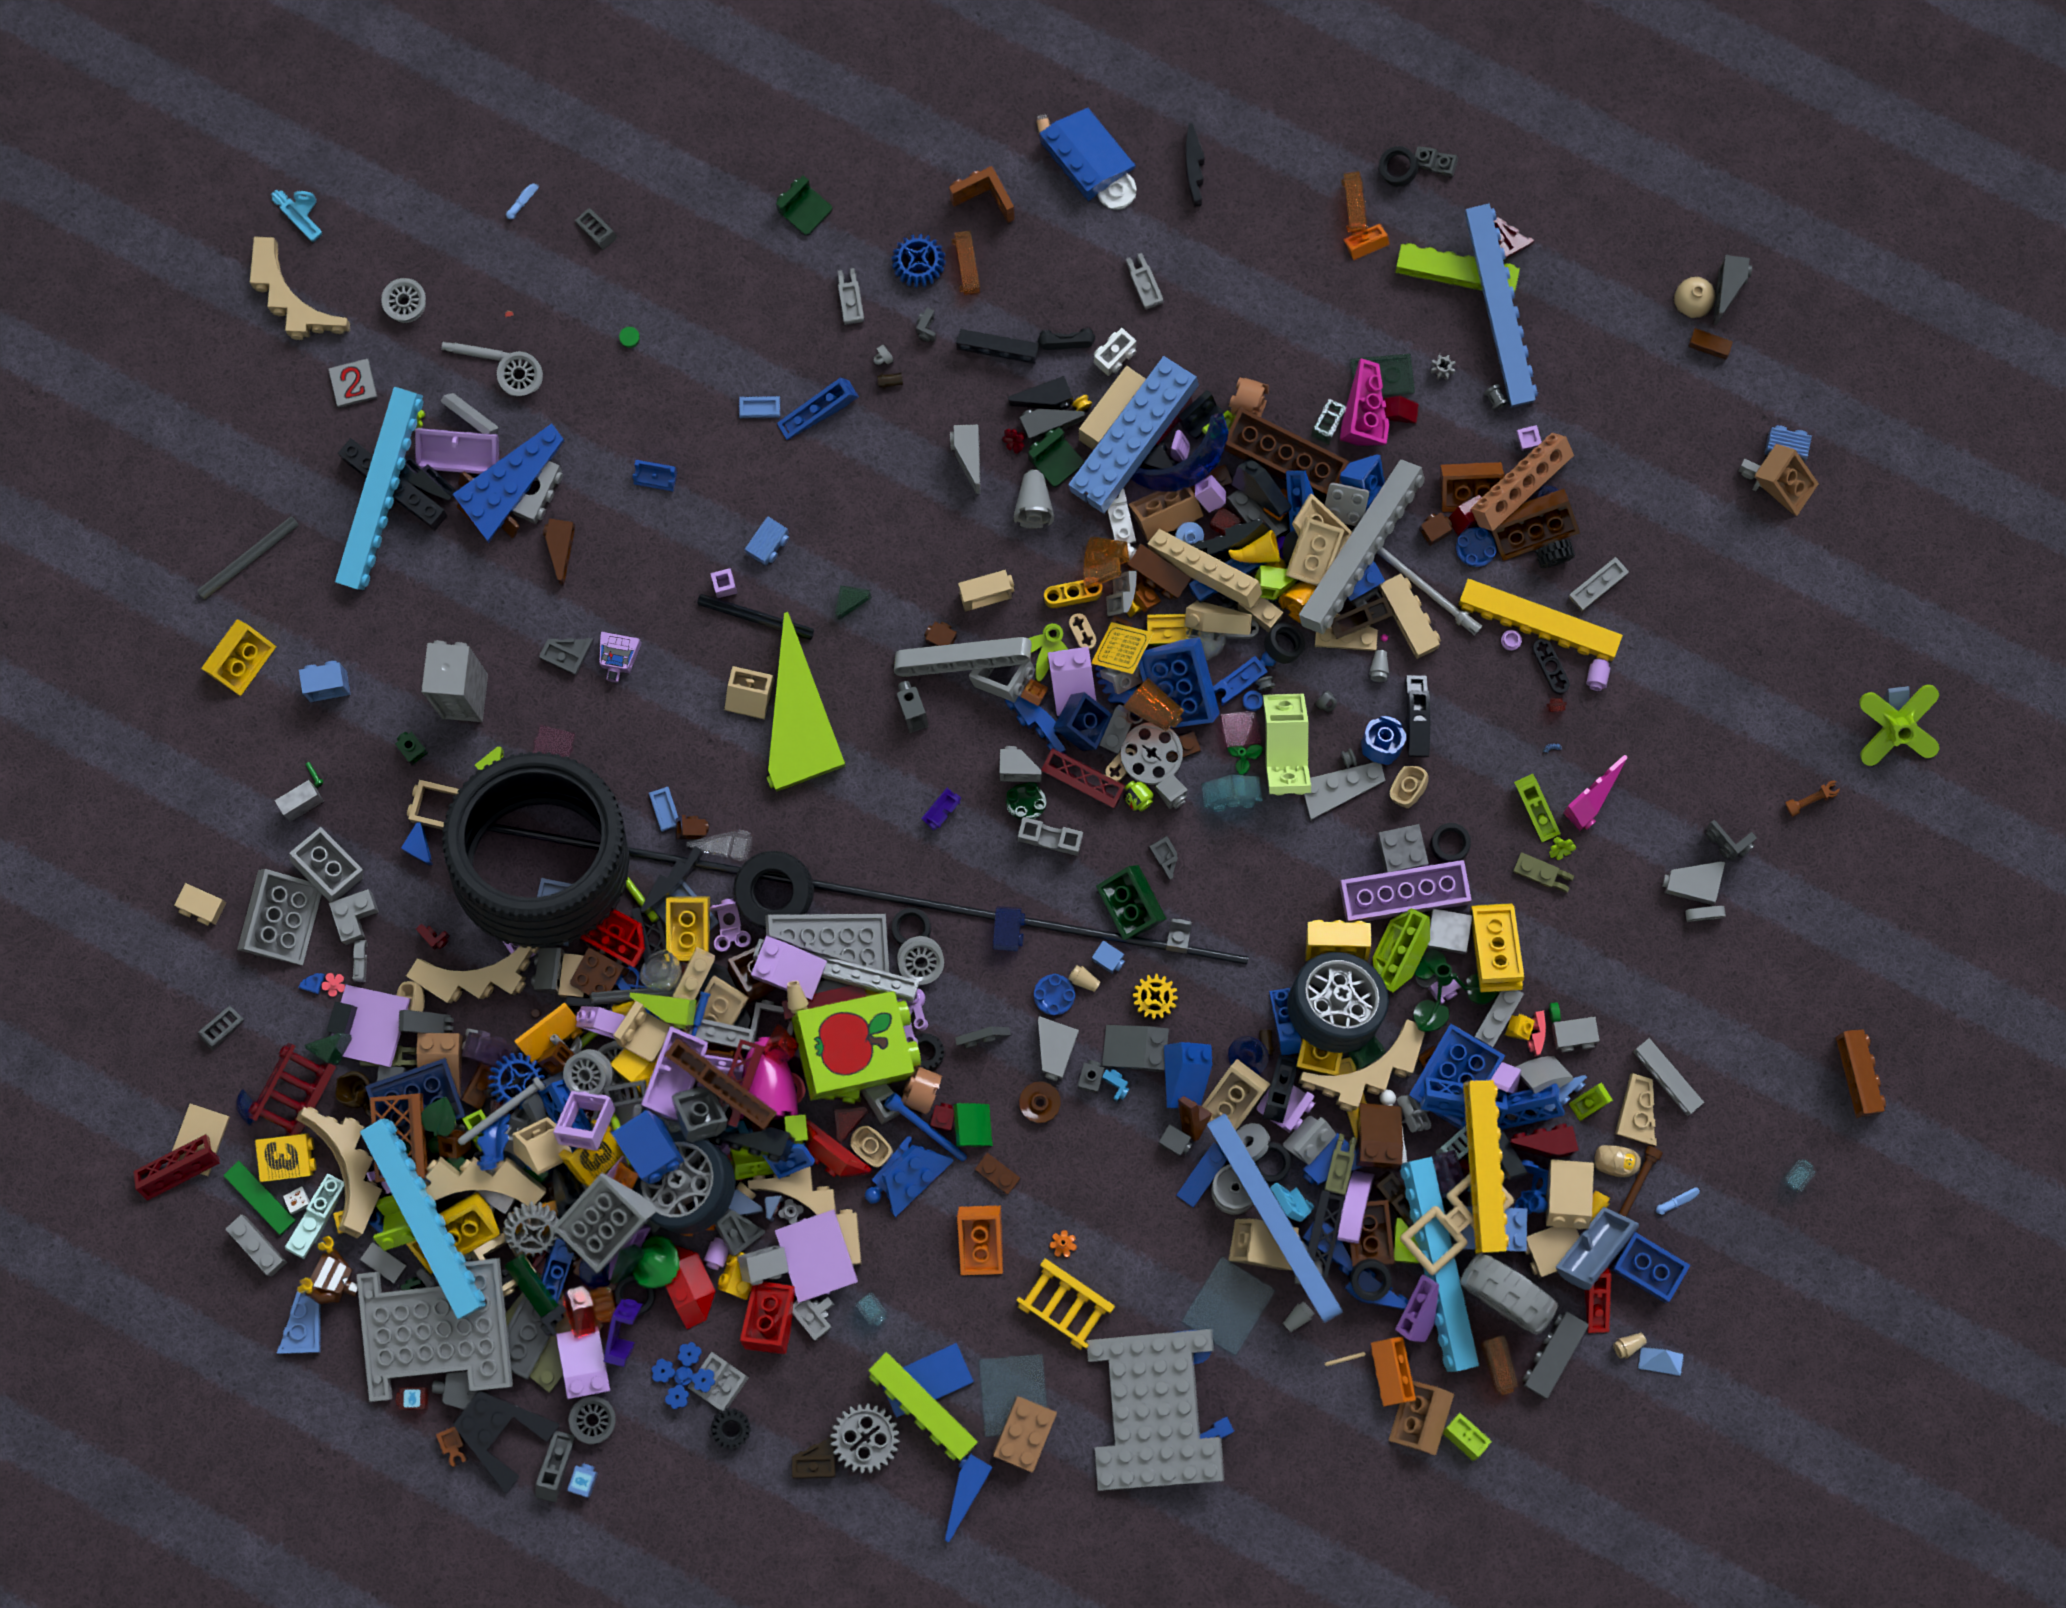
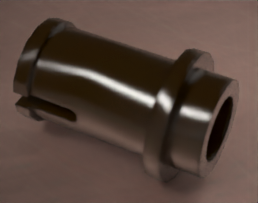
M901 372L888 375L881 373L880 376H877L879 388L883 387L885 389V387L903 385Z
M1260 1030V1049H1258V1052L1262 1057L1273 1056L1275 1049L1272 1047V1030Z

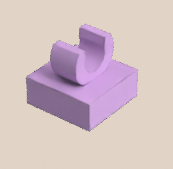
M1537 425L1519 429L1516 432L1521 451L1536 448L1542 443Z

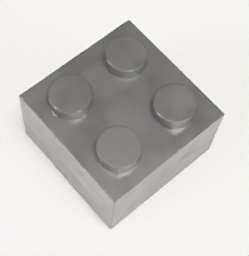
M1419 824L1378 833L1377 839L1385 873L1428 866L1429 863Z

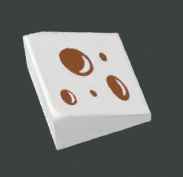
M302 1186L283 1196L292 1215L307 1208L310 1203Z

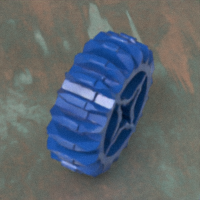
M921 233L917 239H915L913 234L911 235V240L904 237V244L898 242L897 246L899 249L893 250L895 256L891 258L892 262H894L892 268L896 270L895 275L901 276V282L907 279L908 286L914 282L916 288L919 286V282H922L923 287H926V281L933 284V277L939 279V273L944 272L942 266L946 264V261L943 259L945 253L941 252L942 246L937 245V240L935 239L930 242L929 235L923 239ZM917 247H921V248H922V249L919 250V251L913 250V248H917ZM930 252L935 257V262L932 267L929 265V262L927 261V258L929 257L928 254ZM905 254L910 260L907 269L902 264ZM918 258L919 260V258H922V262L919 263L918 261V263H916L915 259ZM918 270L924 271V273L916 274L915 272Z
M514 1053L509 1054V1059L506 1056L502 1057L503 1064L500 1061L495 1062L498 1069H490L495 1076H488L489 1080H494V1083L489 1084L488 1088H495V1091H492L490 1094L491 1096L499 1095L495 1100L497 1103L504 1100L503 1106L512 1099L504 1091L514 1089L519 1094L526 1089L525 1083L530 1077L532 1078V1084L534 1083L533 1079L538 1076L537 1072L542 1070V1067L534 1068L537 1064L536 1060L529 1063L531 1058L529 1055L523 1060L522 1053H518L517 1058ZM511 1064L521 1065L528 1072L520 1074L516 1069H513ZM506 1069L508 1080L501 1086V1075ZM539 1075V1076H538L539 1079L545 1078L544 1075ZM513 1077H515V1078H522V1077H524L523 1079L520 1080L521 1082L519 1083V1084H520L519 1086H518V1085H510V1086H508L509 1084L512 1083V1080H514ZM524 1101L517 1105L519 1110L523 1109L522 1104Z

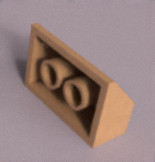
M1184 479L1129 504L1143 535L1148 541L1152 539L1158 529L1165 532L1175 531L1182 524L1195 522L1198 518L1203 517L1198 499Z
M1412 1381L1416 1400L1400 1403L1389 1441L1436 1456L1454 1394L1439 1387Z

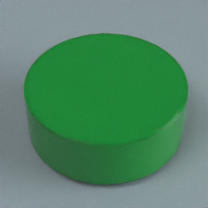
M626 327L621 330L619 339L623 346L633 348L639 343L640 335L635 328Z
M1558 1002L1549 1004L1551 1023L1561 1022Z

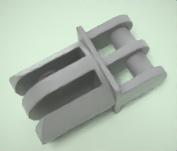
M1409 1095L1398 1097L1397 1102L1405 1118L1402 1123H1406L1411 1132L1424 1129L1429 1130L1431 1122L1427 1116L1428 1111L1421 1110L1420 1103Z

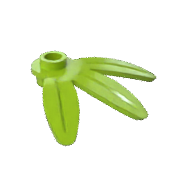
M1048 624L1044 628L1042 635L1028 638L1031 640V653L1042 646L1035 667L1037 681H1041L1049 669L1048 653L1068 650L1061 641L1063 630L1058 624ZM1051 630L1056 631V636L1053 638L1049 636Z

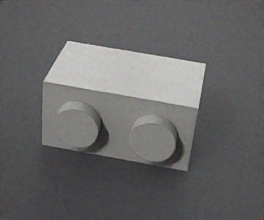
M1596 1017L1554 1022L1552 1024L1556 1050L1561 1049L1562 1052L1574 1051V1047L1582 1046V1049H1591L1595 1047L1594 1044L1600 1041Z
M774 1245L738 1256L742 1281L749 1282L751 1285L761 1284L763 1279L780 1278L783 1273L789 1272L785 1250L781 1246Z

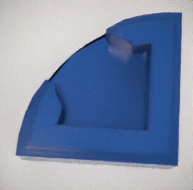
M316 973L307 977L300 983L298 988L319 995L325 974Z

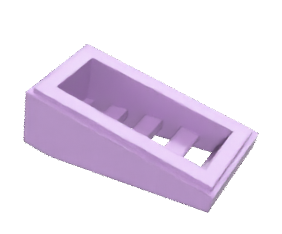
M1177 430L1171 447L1170 457L1174 461L1185 463L1189 454L1190 444L1182 431Z

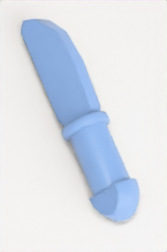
M531 184L522 192L519 198L516 199L515 204L507 211L506 217L508 219L516 217L515 215L524 207V204L538 189V185Z
M1695 1187L1662 1205L1659 1204L1656 1207V1212L1658 1214H1665V1212L1694 1199L1700 1190Z

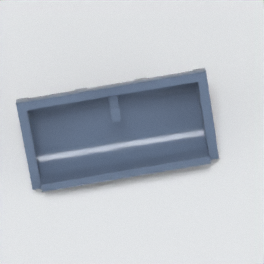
M1603 1207L1590 1223L1589 1229H1585L1556 1266L1558 1273L1566 1281L1582 1289L1590 1290L1630 1237L1637 1231L1639 1223Z

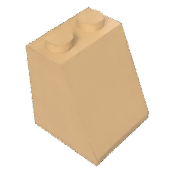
M1551 1160L1546 1201L1548 1202L1546 1226L1589 1229L1592 1218L1594 1163Z
M1235 1219L1229 1261L1280 1270H1292L1264 1221L1258 1219ZM1293 1227V1229L1295 1230L1296 1234H1297L1298 1237H1299V1234H1298L1299 1228Z

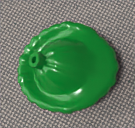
M652 1236L646 1239L641 1248H637L635 1251V1256L637 1257L633 1263L632 1271L639 1285L648 1288L663 1287L671 1283L672 1279L677 1275L680 1267L678 1251L669 1238Z

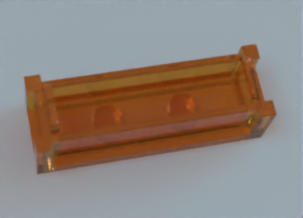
M1360 171L1345 173L1341 183L1346 188L1349 225H1346L1347 232L1351 231L1352 237L1368 234Z
M971 232L954 233L955 238L951 239V242L956 244L963 284L959 286V290L964 291V296L980 293V285Z

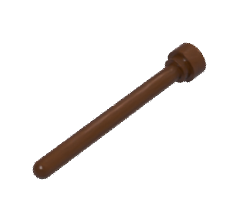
M1647 1146L1644 1152L1646 1160L1618 1213L1624 1217L1628 1215L1653 1163H1656L1657 1160L1660 1161L1663 1152L1652 1146Z

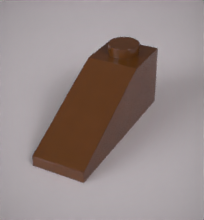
M549 518L548 524L544 526L543 536H546L557 579L560 585H564L575 525L573 522Z

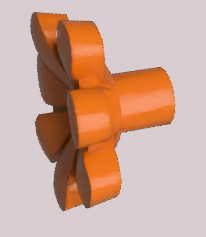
M1062 1230L1060 1236L1056 1233L1053 1234L1054 1242L1049 1244L1050 1249H1056L1054 1252L1056 1257H1060L1063 1253L1065 1258H1069L1071 1256L1070 1250L1076 1251L1077 1245L1072 1243L1076 1240L1075 1236H1068L1066 1230Z

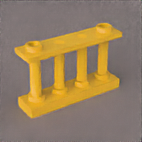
M1045 1258L1040 1264V1267L1043 1268L1041 1271L1043 1274L1025 1300L1020 1297L1017 1298L1016 1301L1020 1303L1018 1308L1027 1314L1030 1311L1071 1338L1072 1341L1070 1343L1079 1350L1082 1347L1087 1349L1089 1345L1084 1340L1101 1315L1106 1312L1111 1314L1115 1306ZM1055 1276L1061 1280L1060 1286L1043 1312H1040L1031 1305L1047 1281ZM1073 1288L1078 1292L1076 1295L1078 1298L1061 1323L1058 1324L1050 1319L1049 1316L1066 1291H1070ZM1090 1300L1096 1304L1095 1310L1078 1336H1075L1067 1328L1084 1302L1087 1303Z

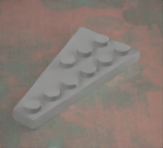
M886 914L765 916L766 935L771 938L823 956L889 973Z

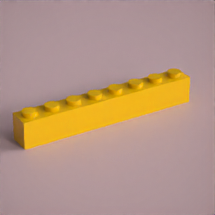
M1471 579L1467 580L1458 604L1462 606L1461 609L1463 611L1481 613L1480 616L1485 619L1492 620L1494 618L1500 620V624L1511 627L1513 625L1519 627V630L1523 633L1531 634L1533 632L1538 634L1540 639L1543 638L1548 641L1552 639L1557 641L1561 647L1569 648L1571 646L1576 648L1580 654L1589 655L1590 653L1597 656V659L1613 661L1623 636L1622 634Z
M1494 1080L1468 1081L1463 1083L1475 1250L1476 1253L1507 1251L1509 1238L1505 1234L1507 1215L1504 1213L1503 1207L1506 1197L1504 1191H1502L1504 1173L1500 1168L1502 1151L1499 1149L1498 1141L1501 1138L1500 1128L1497 1127V1119L1499 1118V1109L1495 1101L1498 1094L1497 1086L1494 1085Z

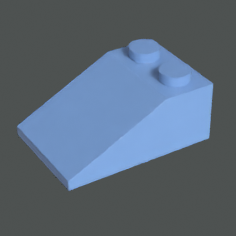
M1465 1206L1473 1215L1472 1207ZM1508 1208L1504 1211L1507 1215L1505 1234L1509 1238L1507 1251H1526L1527 1209ZM1469 1224L1460 1232L1468 1241L1467 1246L1463 1249L1475 1250L1474 1229Z

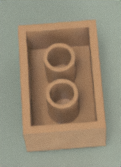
M1016 1396L992 1456L1033 1472L1057 1412Z

